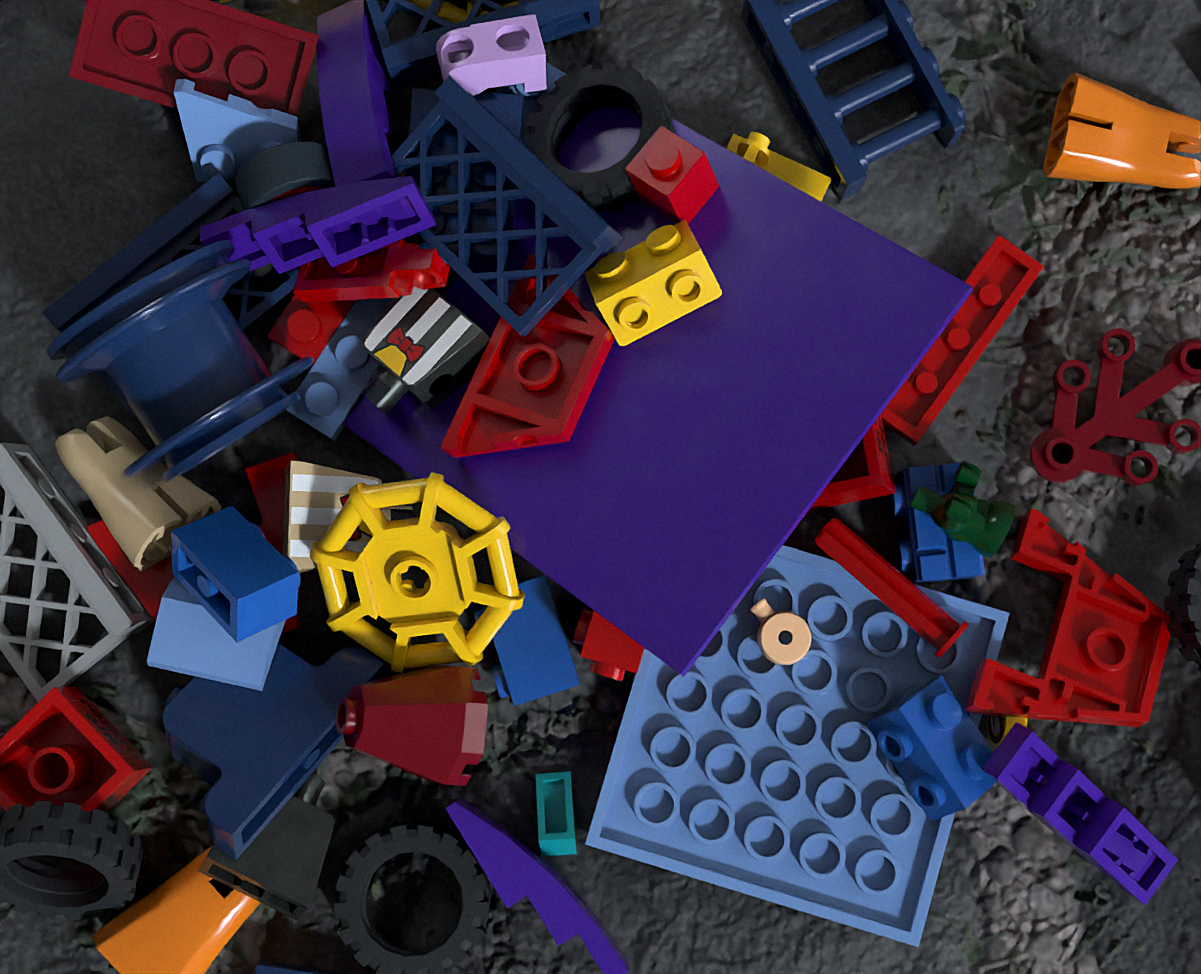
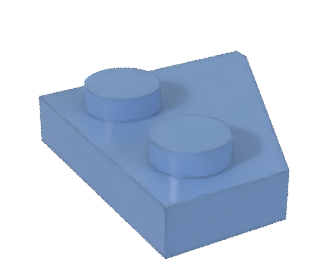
M176 79L173 92L197 182H207L218 173L225 181L235 180L241 166L254 155L273 146L290 142H303L298 117L275 109L258 108L251 101L229 94L227 101L194 91L195 82L187 79Z

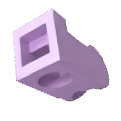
M535 14L472 24L470 27L449 31L437 41L436 53L443 82L448 76H451L472 95L479 94L487 88L521 83L525 93L546 90V53Z

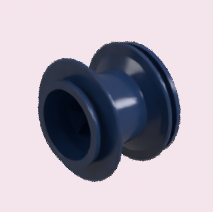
M223 240L202 247L142 278L84 315L47 346L45 352L51 360L66 359V362L58 369L55 376L60 382L72 381L93 371L106 370L155 443V448L122 471L121 476L125 479H130L165 460L169 470L161 476L168 483L241 439L301 399L297 391L288 395L281 387L313 364L314 358L311 356L303 357L271 374L223 301V297L228 289L242 279L251 267V261L248 259H238L229 262L228 259L235 252V248L230 240Z

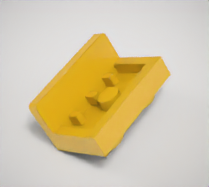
M686 219L675 225H665L657 228L648 235L645 241L624 252H614L604 256L596 263L594 268L584 272L595 303L620 346H626L722 295V290Z

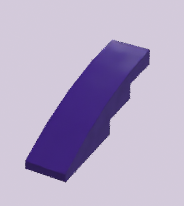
M351 0L319 15L317 18V35L319 37L316 54L319 96L325 139L335 186L360 181L396 178L387 143V138L394 136L385 100V97L392 95L381 46L366 0Z
M412 176L360 181L305 192L253 207L199 228L200 243L203 247L215 242L230 240L235 248V252L228 259L229 262L238 259L250 260L251 267L248 272L272 263L277 272L281 274L325 256L331 267H335L436 225V221Z
M1017 722L982 767V770L1016 801L1093 866L1143 905L1147 904L1178 861L1125 807L1104 795L1079 769L1063 761L1033 731Z
M459 798L445 808L506 908L527 896L558 946L579 934L603 974H627L630 972L629 961L595 913L553 867L511 831L463 799Z

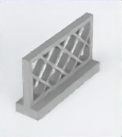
M0 443V485L5 490L3 514H0V521H2L0 533V650L39 702L54 687H67L131 634L140 633L155 620L90 536L87 524L29 445ZM17 508L24 517L17 516ZM16 523L30 525L37 534L35 558L12 555ZM49 552L56 561L49 560ZM11 563L34 566L31 597L7 594ZM48 568L62 569L70 579L68 602L44 599ZM82 597L88 605L81 604ZM6 602L29 605L26 636L13 635L4 625ZM43 607L67 610L63 642L39 638ZM80 612L95 614L109 633L94 646L76 644ZM19 644L25 645L24 651ZM38 647L62 650L60 672L48 683H46L36 669ZM75 652L84 653L74 661Z

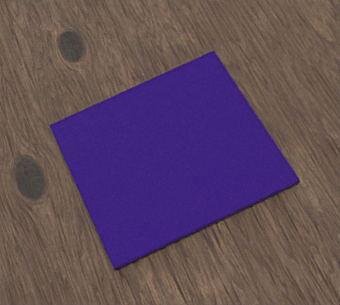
M612 106L589 112L561 145L559 150L560 164L571 171L585 173L611 167L625 158L637 143L642 127L641 117L628 108ZM672 119L671 122L675 128L676 135L705 152L719 184L718 189L688 225L722 290V295L626 346H620L615 339L569 442L458 458L447 455L440 446L471 380L438 407L429 409L408 390L390 411L384 414L364 395L342 424L416 479L428 478L431 472L444 475V482L497 518L505 517L511 526L507 532L510 549L684 677L973 290L972 286ZM519 199L516 202L514 230L536 229L535 203L532 200ZM641 200L635 204H632L631 201L622 204V210L613 213H607L605 209L597 210V213L624 237L610 253L624 252L645 241L648 235L657 228L665 225H675L674 222L650 208ZM547 216V228L559 227ZM569 236L547 238V267H566L582 248ZM536 238L513 241L512 262H508V271L522 270L529 254L536 255ZM602 252L584 272L594 268L596 263L608 254ZM470 260V267L476 273L497 272V261ZM583 273L570 287V290L610 330L595 303L586 276ZM459 275L444 293L443 297L491 338L501 316ZM508 280L509 297L517 280ZM497 281L486 282L497 293Z

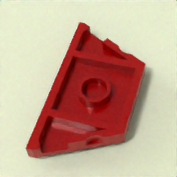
M529 254L522 270L536 269L535 254ZM547 278V287L555 278ZM536 279L517 280L509 297V306L522 316L536 301ZM570 288L526 337L520 335L509 323L500 317L440 448L447 455L458 458L569 442L615 340L610 330L592 311H589Z

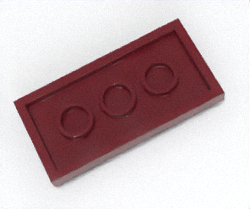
M87 0L69 77L176 109L178 108L173 92L176 79H187L195 82L194 91L227 101L229 94L251 101L258 108L275 109L298 117L319 35L210 0Z

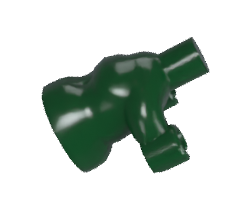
M962 461L955 473L953 488L944 495L918 485L910 501V507L930 515L933 523L951 540L966 542L973 546L974 550L989 559L995 555L1010 529L1016 507L1007 501L1000 500L989 503L974 496V490L981 475L980 468Z

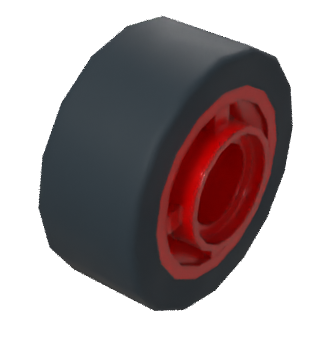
M312 141L290 142L262 151L242 165L235 177L236 189L243 211L305 192L335 187L327 146Z

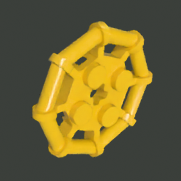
M431 472L428 478L369 486L364 482L356 484L349 489L348 500L322 538L311 544L309 557L317 565L329 613V618L326 621L332 632L340 630L389 663L391 671L401 674L408 668L460 662L472 666L483 659V650L511 613L523 607L525 593L518 587L507 535L511 526L505 517H495L444 482V475ZM423 502L420 517L388 521L380 509ZM437 506L477 533L465 540L461 538L458 531L452 525L435 520ZM363 520L373 533L372 538L361 553L346 550L345 544ZM485 547L487 548L493 576V586L478 582L472 557L474 553ZM413 565L420 567L421 570H425L429 578L426 579L424 588L420 589L416 588L413 580H404L402 573L407 572L409 567ZM342 570L353 572L359 601L350 603ZM471 602L487 605L488 607L470 631L465 630L458 621L464 609H467ZM369 615L375 620L378 616L384 618L391 623L389 629L397 634L396 640L362 617ZM443 633L448 640L411 645V638L414 636Z

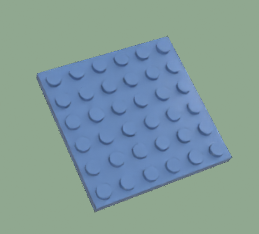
M782 545L684 677L644 649L638 672L633 680L585 845L919 947L955 813L936 820H930L923 809L912 798L910 789L890 759L879 748L878 741L870 731L868 723L876 716L896 707L928 681L941 675L965 709L979 663L986 658L997 661L1009 613L916 585L959 624L963 620L969 623L968 627L941 657L937 658L934 655L937 650L835 560ZM762 598L767 600V603L774 612H794L801 616L808 624L811 631V646L807 654L800 661L791 665H778L769 661L760 651L757 633L761 622L750 611V608ZM780 632L778 636L780 643L784 645L789 643L790 635L787 632ZM966 711L978 728L982 714H972Z

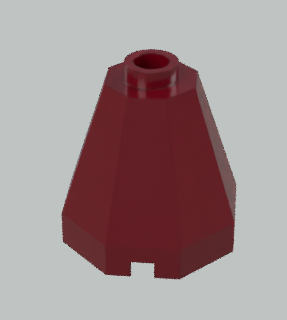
M434 665L352 686L347 698H342L337 706V732L343 734L347 747L422 779L445 785L466 786L471 775L462 772L466 764L478 765L484 753L488 701L485 692L474 691L471 680H481L478 668Z

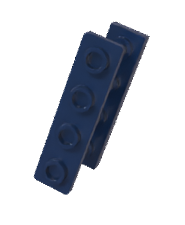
M744 0L741 18L824 173L832 178L830 184L840 202L860 192L868 176L865 171L868 170L869 163L934 131L944 148L955 144L965 129L963 107L953 93L947 94L938 77L939 65L936 57L929 47H922L913 32L914 22L911 12L903 0H863L873 19L809 50L804 46L798 48L790 33L792 24L840 0H790L782 3L780 0L775 2L773 0ZM882 38L885 39L898 63L897 66L834 97L830 93L823 94L815 79L817 77V70ZM910 85L924 111L923 113L860 144L856 141L849 142L840 125L843 123L844 116L902 87Z

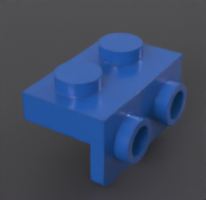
M942 675L928 681L896 707L876 716L868 723L870 731L878 741L879 748L890 759L910 789L912 798L923 809L930 820H936L966 809L996 783L982 770V767L994 752Z

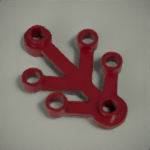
M1116 328L1108 331L1098 340L1096 347L1100 358L1092 418L1076 429L1075 419L1078 393L1089 385L1091 373L1088 366L1079 360H1068L1058 366L1052 376L1056 394L1051 427L1040 433L1034 439L1030 448V462L1035 472L1041 478L1053 483L1070 481L1076 478L1082 471L1119 477L1129 485L1139 486L1152 481L1157 475L1158 463L1151 453L1137 450L1126 456H1119L1088 448L1103 437L1109 436L1165 446L1174 454H1186L1197 449L1201 445V427L1197 422L1191 419H1180L1169 424L1135 418L1133 416L1177 385L1192 386L1201 382V366L1199 369H1193L1186 362L1188 351L1195 352L1201 359V340L1187 339L1173 346L1165 355L1164 367L1119 398L1124 361L1133 355L1136 344L1134 337L1127 330ZM1109 338H1116L1122 342L1124 352L1121 356L1110 352L1108 348ZM1065 369H1072L1078 373L1080 382L1077 387H1071L1065 383L1063 379ZM1178 427H1182L1189 432L1190 443L1188 446H1183L1177 442L1175 431ZM1054 445H1061L1066 448L1068 460L1065 464L1057 463L1053 459L1051 451ZM1133 459H1139L1145 464L1146 473L1143 478L1136 477L1131 472L1130 464Z

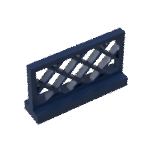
M366 0L382 54L395 89L442 75L436 53L437 41L447 32L458 28L535 14L542 41L545 43L600 26L599 0H520L518 4L506 8L490 0H465L474 6L466 20L454 24L437 16L445 0H433L427 11L405 0H381L387 3L383 13L381 12L378 0ZM397 9L421 20L414 36L391 43L387 27ZM482 10H485V11H487V12H490V13H486V14L480 15L481 12H482ZM431 25L438 28L435 30L428 31Z
M448 76L435 91V94L441 100L391 156L395 175L397 178L404 169L420 168V192L431 212L432 206L458 204V234L437 235L432 230V227L417 234L432 249L435 248L438 251V255L520 335L526 337L602 252L610 254L624 237L468 90L451 76ZM448 120L458 130V154L432 156V136ZM469 141L480 152L469 153ZM420 151V157H415ZM492 162L496 166V191L470 193V164ZM458 165V194L432 196V167ZM508 179L519 189L508 190ZM530 199L535 203L536 229L508 230V200ZM496 201L497 231L470 233V203ZM547 216L559 227L547 228ZM569 236L582 248L566 267L547 269V238ZM536 238V269L508 271V240ZM497 241V272L476 273L470 267V243ZM448 244H458V255ZM547 278H555L547 287ZM536 279V301L520 316L509 306L508 280ZM497 281V293L486 282Z
M219 173L42 311L43 315L56 330L63 332L111 297L173 262L185 251L194 252L202 248L203 245H194L200 240L199 228L229 217L235 211L236 213L242 212L243 208L239 197ZM297 268L286 271L290 278L273 292L251 290L252 271L244 276L243 289H228L225 295L242 296L240 318L237 322L243 331L251 327L293 293L299 272ZM250 297L263 299L249 310ZM106 370L94 371L130 415L136 418L137 416Z

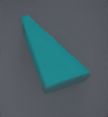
M571 771L535 774L538 836L541 856L577 854Z

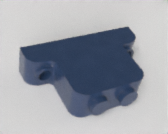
M278 643L262 691L195 676L187 685L181 684L171 692L163 706V723L169 751L174 759L212 785L201 802L200 810L207 816L211 840L218 848L235 860L242 855L344 737L336 729V710L339 701L342 698H347L352 686L385 678L384 661L363 648L347 647L336 652L323 665L313 666Z

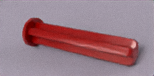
M833 518L815 538L816 545L937 649L934 653L937 658L941 657L968 627L969 623L963 620L959 624L839 519Z

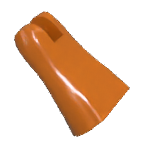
M1075 72L1066 79L1057 99L1043 164V172L1045 177L1078 181L1133 183L1170 189L1200 187L1201 161L1166 153V149L1184 153H1201V121L1143 102L1116 88Z
M211 846L163 884L127 907L95 932L92 938L97 950L120 974H205L223 947L261 902L235 889L224 898L212 885L215 880L198 872L202 862L213 847Z

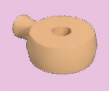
M762 598L750 608V611L761 622L757 633V642L760 651L769 661L778 665H791L800 661L807 654L811 646V631L801 616L791 611L774 612L765 598ZM782 631L790 635V641L787 645L781 644L778 639Z

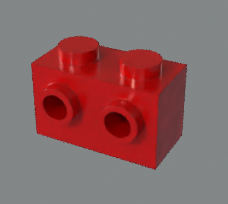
M582 609L573 642L583 645L580 654L582 658L592 660L589 672L619 681L623 680L625 671L637 674L645 648L595 611Z

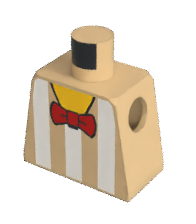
M290 461L285 468L282 556H288L292 559L299 573L318 570L316 562L309 557L311 544L322 538L348 500L349 489L360 482H364L368 486L382 484L381 479L301 461ZM398 505L380 508L388 521L413 518L412 506ZM363 520L345 544L346 550L361 553L372 538L373 533Z

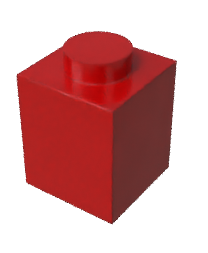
M663 126L658 128L625 168L641 201L675 224L685 219L689 224L719 187L705 152Z

